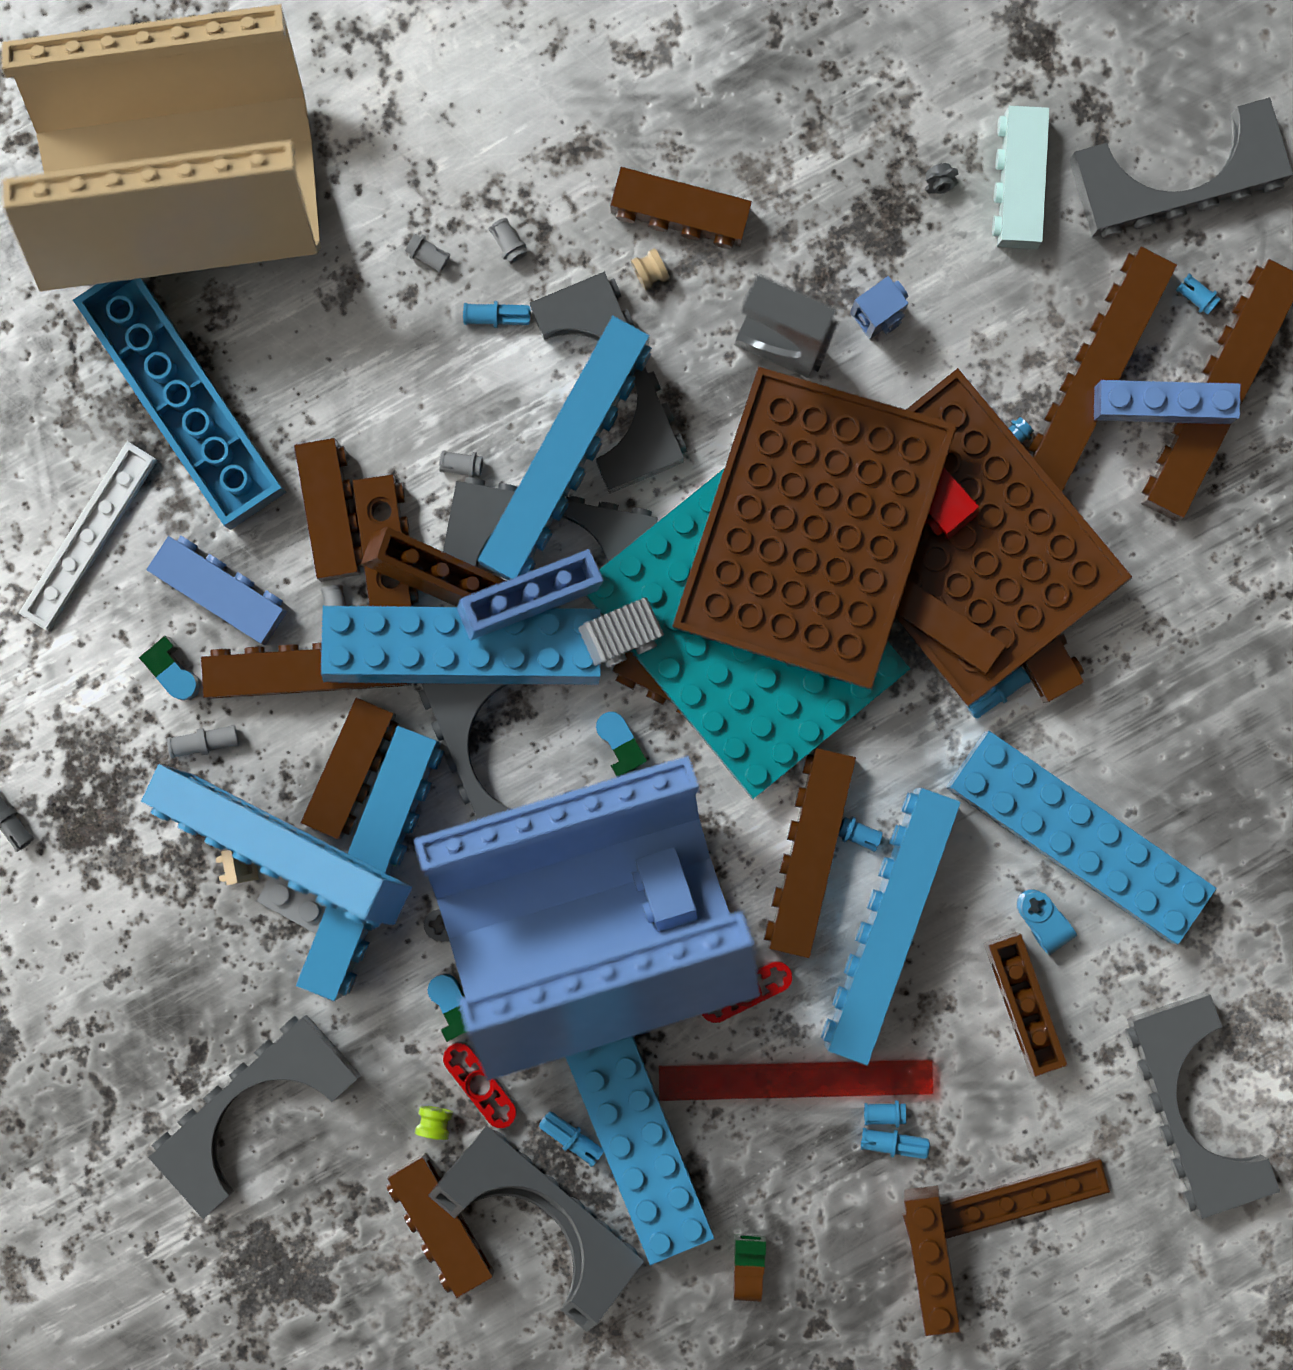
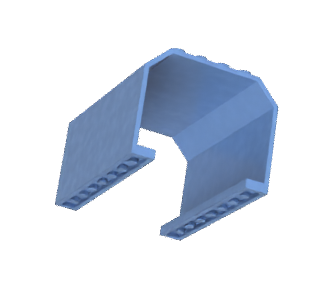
M688 756L414 839L423 873L425 876H428L449 937L465 997L459 999L467 1032L487 1081L760 996L753 943L742 911L732 915L729 914L700 823L695 795L699 793V786ZM675 847L696 909L697 920L657 932L655 922L649 924L647 922L642 904L648 901L644 890L637 891L632 872L637 871L635 859Z

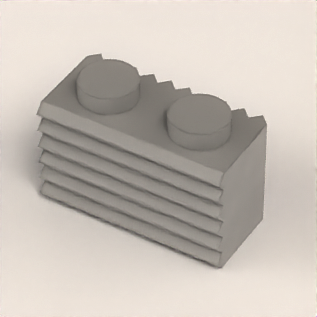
M647 597L579 627V632L587 646L590 657L593 659V664L597 666L605 662L607 668L627 660L624 653L636 649L639 655L657 647L655 640L664 635Z

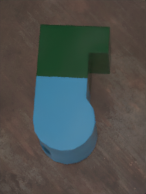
M164 636L144 652L139 659L171 696L180 700H191L200 691V680L194 673L186 671L172 653L179 647L170 637Z
M616 712L602 714L596 722V730L598 735L610 744L618 759L617 763L611 765L616 777H620L646 763L645 756L622 716Z
M445 973L439 974L430 981L427 992L432 1002L439 1005L448 1025L441 1029L446 1042L467 1032L459 999L465 997L454 976Z

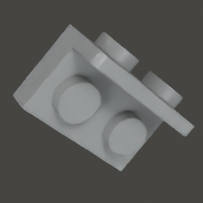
M270 877L257 902L316 934L327 906L317 902L318 896L309 892L303 894L288 886L289 881L281 877L279 879Z

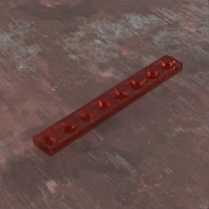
M932 1059L869 1060L868 1065L854 1060L659 1065V1101L933 1094Z

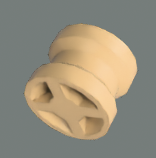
M655 248L648 251L647 256L641 259L636 257L630 260L633 270L645 291L650 289L654 282L658 280L664 282L669 279L667 269Z

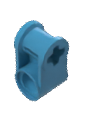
M1028 889L1019 895L1017 910L1032 930L1031 932L1037 942L1049 956L1077 936L1071 924L1058 911L1046 894L1035 889ZM1032 898L1037 901L1041 900V902L1038 904V913H1035L1031 910L1028 911V909L1031 907V903L1029 901Z

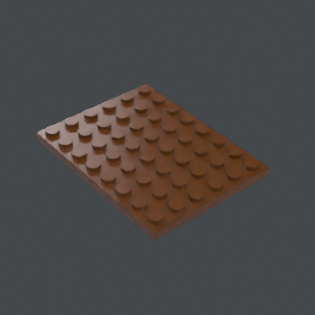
M758 366L672 627L872 690L957 429V424Z
M957 368L906 410L957 424L944 468L979 506L980 514L949 540L943 534L937 537L925 524L908 579L1006 645V648L987 675H985L896 614L895 618L969 708L1132 579V575Z

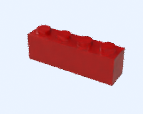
M944 468L926 525L937 537L943 534L949 540L980 512L979 506Z

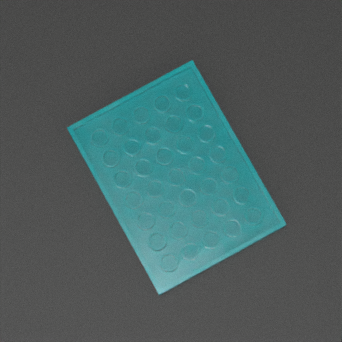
M722 469L600 568L599 572L603 582L598 591L588 594L586 597L596 609H600L602 616L647 597L664 635L655 640L657 647L639 655L636 649L631 650V652L750 798L754 799L908 672L910 668L887 641L873 688L869 690L672 627L724 471Z

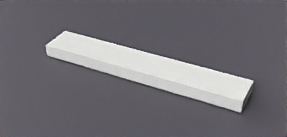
M128 441L125 443L19 611L20 615L46 631H51L158 461L157 459Z

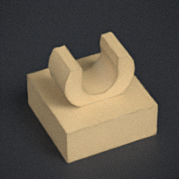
M230 850L221 851L222 856L216 858V863L223 862L225 875L219 876V880L222 882L226 881L227 885L259 879L257 865L254 863L249 865L232 857L233 852Z

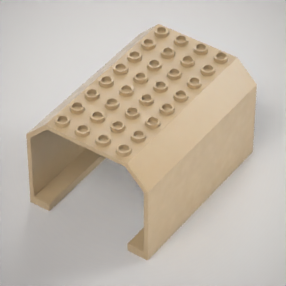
M281 4L2 42V70L6 78L14 77L36 131L44 171L43 174L3 179V209L39 292L318 254L321 249L312 136L305 94Z

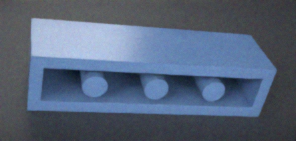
M1101 380L1094 387L1095 421L1231 424L1240 418V384Z
M180 535L178 540L168 536L146 570L260 644L266 646L287 614V611L280 607L283 600L267 590L262 596L252 589L255 582L239 572L233 577L223 571L226 566L225 563L211 554H208L205 559L195 553L198 546Z
M588 549L460 599L457 611L471 641L596 592L603 579Z

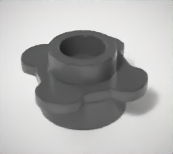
M948 163L937 164L928 169L926 172V182L928 183V186L925 188L926 192L929 194L935 192L942 194L950 191L958 184L956 178L959 174L958 169L952 168Z

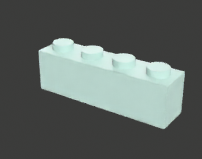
M1009 105L1004 116H999L997 133L999 137H1003V147L997 150L996 170H1001V183L996 182L994 189V203H999V216H994L992 225V236L998 237L997 247L1038 249L1042 243L1049 108Z

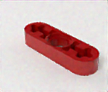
M771 961L757 968V975L761 974L762 981L771 976L770 969L776 967L778 971L784 970L786 975L782 977L783 984L777 986L775 982H771L765 985L769 992L762 995V990L758 983L759 997L753 998L748 1002L736 1003L738 1007L731 1010V1005L721 1008L722 1014L720 1016H716L714 1012L704 1013L702 1016L711 1023H720L785 991L792 982L790 968L781 961Z
M455 1042L449 1045L443 1055V1063L446 1069L490 1125L495 1128L510 1126L515 1120L517 1108L508 1093L496 1078L489 1080L490 1088L488 1092L482 1095L474 1093L470 1087L471 1079L477 1075L485 1076L476 1052L465 1042ZM454 1049L458 1052L463 1050L467 1052L468 1055L464 1060L470 1068L474 1063L479 1067V1069L470 1072L465 1080L460 1076V1074L466 1071L460 1063L453 1065L450 1061L453 1058L451 1051ZM495 1090L500 1094L495 1097L498 1105L501 1107L508 1105L510 1108L507 1112L509 1117L507 1120H504L502 1117L497 1119L493 1117L495 1107L491 1102L486 1107L481 1103V1101L491 1097Z

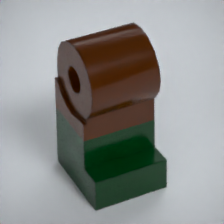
M734 1234V1301H762L766 1255L765 1236Z

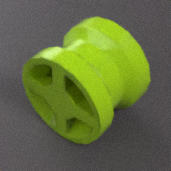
M420 1106L418 1114L421 1116V1121L416 1126L415 1134L430 1139L448 1140L450 1132L447 1129L448 1121L452 1119L453 1111L433 1106Z

